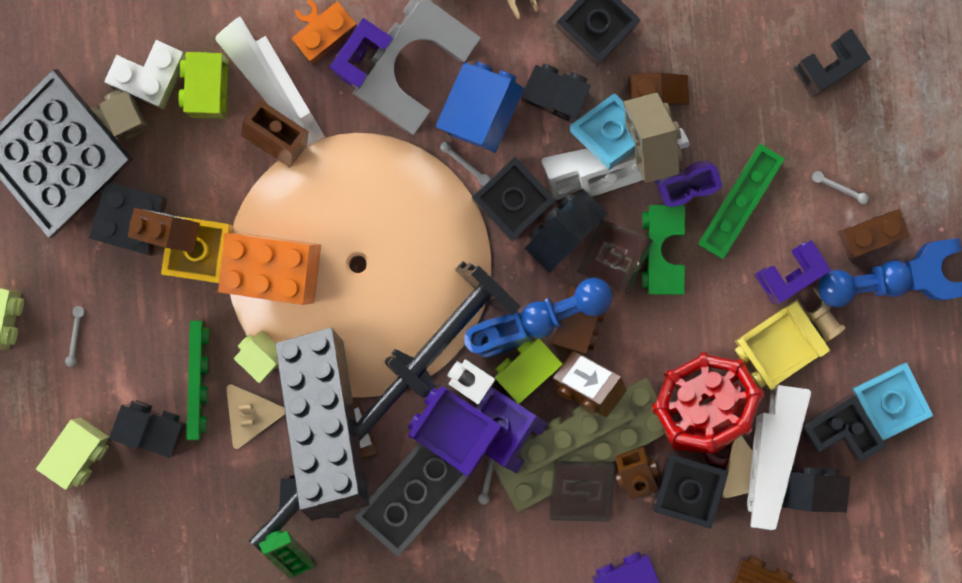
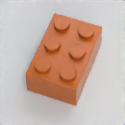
M239 232L225 233L218 292L299 305L313 304L315 301L321 244Z

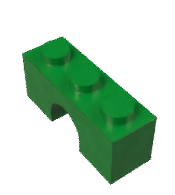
M649 205L647 212H642V229H647V241L650 243L642 258L647 259V271L641 272V288H646V295H684L685 265L668 263L661 254V246L668 237L685 235V205L674 207Z

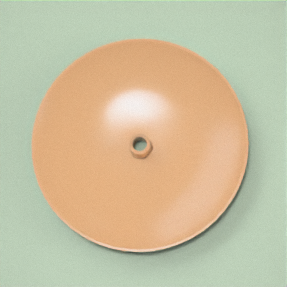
M371 133L334 135L322 138L307 146L290 168L277 161L260 177L244 199L235 218L232 233L239 232L321 244L315 301L313 304L299 305L230 294L236 315L246 335L251 334L255 337L263 330L275 343L332 327L344 343L352 397L381 396L398 377L385 365V359L388 356H393L391 352L397 349L414 357L474 290L455 271L462 261L467 265L468 263L473 264L475 267L478 265L491 277L492 261L487 229L478 206L472 201V195L453 171L438 158L409 142L390 136ZM358 256L365 258L367 263L366 269L361 273L353 272L350 266L352 259ZM485 304L427 368L430 376L442 369L465 345V333L469 328L478 324Z

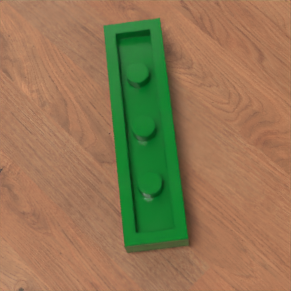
M759 143L697 245L723 260L785 158Z
M190 321L187 440L202 439V434H207L208 418L203 416V404H208L209 391L208 386H204V374L209 373V357H205L204 352L205 345L210 343V327H205V321Z
M288 531L273 532L266 536V541L259 543L263 555L289 579L317 567L313 556Z

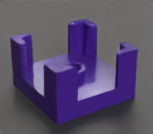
M363 18L329 68L333 75L355 89L354 86L360 89L367 76L356 68L354 64H358L368 50L366 46L369 45L375 50L378 47L386 49L394 39Z
M812 240L807 243L804 242L792 250V254L803 271L800 268L794 270L784 277L786 282L775 266L763 268L754 274L772 304L782 303L831 271Z
M490 386L476 409L502 425L503 429L485 455L503 467L517 473L524 463V460L517 457L519 451L531 432L533 431L541 435L548 422Z

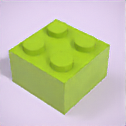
M186 52L185 59L180 61V77H184L185 82L184 89L179 90V107H183V112L191 118L226 119L229 61L222 53Z

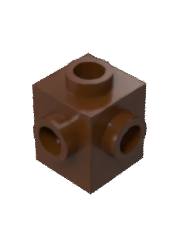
M644 446L616 456L619 472L616 473L617 482L621 490H627L630 499L645 497L659 490L657 478L661 477L656 460L650 461Z

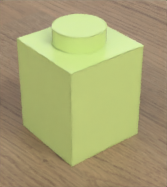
M263 330L255 337L249 334L238 345L241 351L234 360L258 383L268 377L278 366L275 342Z

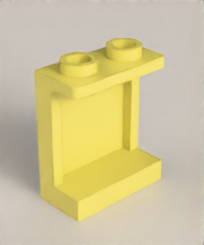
M793 301L735 340L738 347L734 349L738 357L746 363L749 362L755 370L751 375L761 389L765 386L767 390H773L777 384L817 357H822L830 351L797 301Z

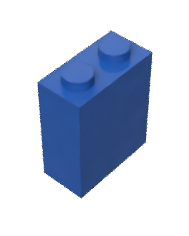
M464 62L435 127L452 137L496 153L525 88L515 82L516 76L500 70L498 75L492 72L493 68L481 62H476L475 66Z

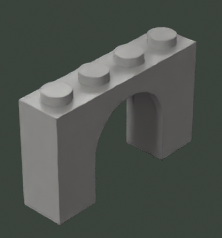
M430 0L409 1L403 10V13L406 14L405 18L400 24L395 22L387 33L394 40L386 49L378 47L369 59L372 65L365 73L367 77L360 89L354 86L355 89L352 92L357 98L410 135L415 134L430 110L406 94L398 85L394 75V63L399 51L408 43L420 39L432 42L458 62H465L481 39L480 36Z

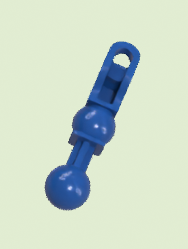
M955 238L926 243L917 251L916 256L912 260L906 262L899 260L884 262L881 266L872 267L871 274L852 277L846 271L831 270L822 276L819 281V296L825 304L836 308L848 305L856 294L872 291L875 292L876 297L884 295L900 297L908 291L918 290L934 301L962 297V282H950L941 271L942 262L946 256L961 251V240Z
M586 279L577 286L572 297L555 304L550 298H546L545 302H531L523 308L521 313L516 311L514 315L508 314L492 318L469 328L464 337L465 345L468 350L484 358L498 357L531 341L532 338L540 339L547 337L553 332L555 327L558 329L563 328L562 319L579 312L588 316L604 314L612 304V290L601 279ZM488 338V342L483 345L485 339Z

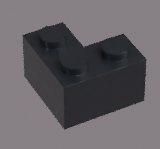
M543 63L542 67L535 65L520 100L573 124L591 85L586 83L587 78L575 72H571L570 76L565 73L563 76L558 75L559 70L545 63Z
M584 189L575 197L569 193L558 205L561 210L555 207L544 218L548 224L544 226L540 223L528 235L532 240L524 249L549 273L608 214Z
M847 395L803 423L802 431L814 451L817 452L823 451L842 439L856 461L862 462L887 447L855 395Z
M139 400L122 404L109 439L135 449L144 448L168 458L174 457L186 423L179 421L181 416L166 410L163 411V414L151 411L152 405Z
M792 465L782 507L810 512L847 513L850 477L839 476V470L828 468L803 467V472H798L797 466Z

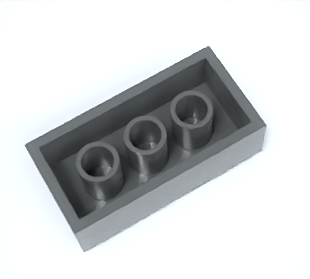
M418 443L369 498L370 506L360 508L354 515V518L399 557L468 477Z

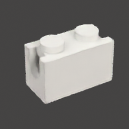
M467 359L463 363L456 361L447 374L451 378L449 385L477 404L480 403L495 378Z

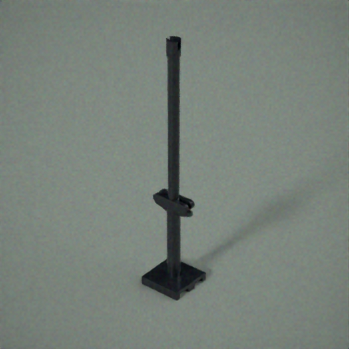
M462 261L455 269L474 290L414 357L394 349L391 352L393 356H388L385 359V365L398 377L357 422L359 442L408 387L423 398H426L432 389L436 388L427 368L486 302L494 309L514 315L521 307L480 266L477 265L475 267L471 263L467 265ZM297 490L249 540L260 552L262 551L259 543L266 541L265 538L269 534L280 531L300 509Z

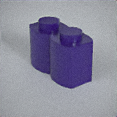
M710 161L695 162L686 167L683 172L679 171L678 175L655 181L661 201L670 207L683 205L694 196L711 195L723 186L717 167Z

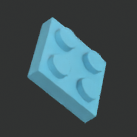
M615 93L570 125V132L609 170L635 152L634 141L625 124L623 101Z
M907 362L852 388L856 398L883 441L933 416Z

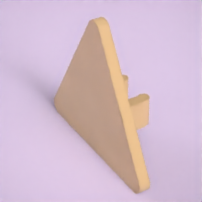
M232 384L226 388L232 443L235 449L242 447L286 414L285 407Z
M742 436L733 442L727 466L728 474L721 494L722 498L746 494L749 491L753 451Z

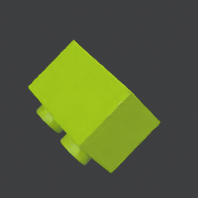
M540 339L522 344L517 349L520 354L513 361L506 358L495 368L498 372L495 379L518 404L563 365Z

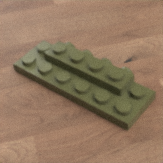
M647 377L626 387L627 391L607 418L598 413L592 415L580 405L571 410L573 416L563 421L560 416L548 422L547 430L543 431L541 435L532 431L517 457L524 460L517 473L503 467L496 461L493 462V467L517 513L554 494L557 464L608 465L616 461L617 455L642 447L665 435L666 431L658 416L652 412V405L656 403L658 397Z

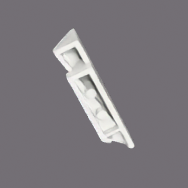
M241 17L236 18L216 36L217 43L269 106L309 131L307 146L325 138L267 37L264 36L255 41Z
M680 128L681 139H678L677 143L680 149L688 148L690 145L689 140L683 129ZM587 148L545 157L541 160L552 195L556 200L580 189H584L593 197L643 180L636 165L635 152L610 170Z
M777 385L773 390H770L769 413H762L756 416L747 500L748 511L752 512L750 524L752 528L774 530L777 527L811 396V391L808 389Z

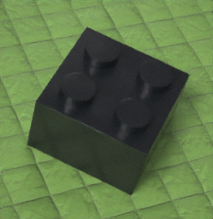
M577 0L556 22L555 27L599 67L639 25L641 19L621 0Z
M516 157L471 197L472 201L511 242L556 201Z
M109 182L103 188L89 239L152 256L154 244L128 237L133 210L138 208L164 213L168 199Z
M667 453L658 483L659 490L655 493L651 510L711 529L728 471Z

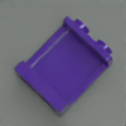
M443 386L438 390L433 388L424 402L428 406L422 415L417 413L409 423L407 428L411 431L408 437L444 459L467 477H471L503 429V426Z

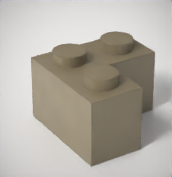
M113 91L104 96L106 101L99 103L101 109L99 106L91 108L119 143L150 130L136 98L127 91Z
M658 92L623 101L625 124L634 141L636 165L644 182L648 183L678 175L679 162L683 160L680 146L677 143V140L681 139V132L677 121L672 122L671 120L672 116L668 103L662 102Z

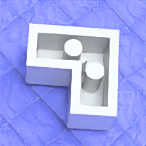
M156 40L144 67L116 55L104 82L111 87L123 92L127 91L134 97L164 110L180 75V61L185 59L186 54Z

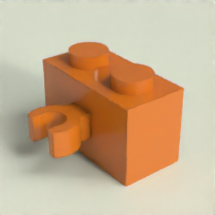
M312 0L307 1L308 5L312 8L309 15H302L298 9L295 10L297 18L309 24L291 39L312 66L349 37L357 27L354 20L338 1L320 15H318V8Z

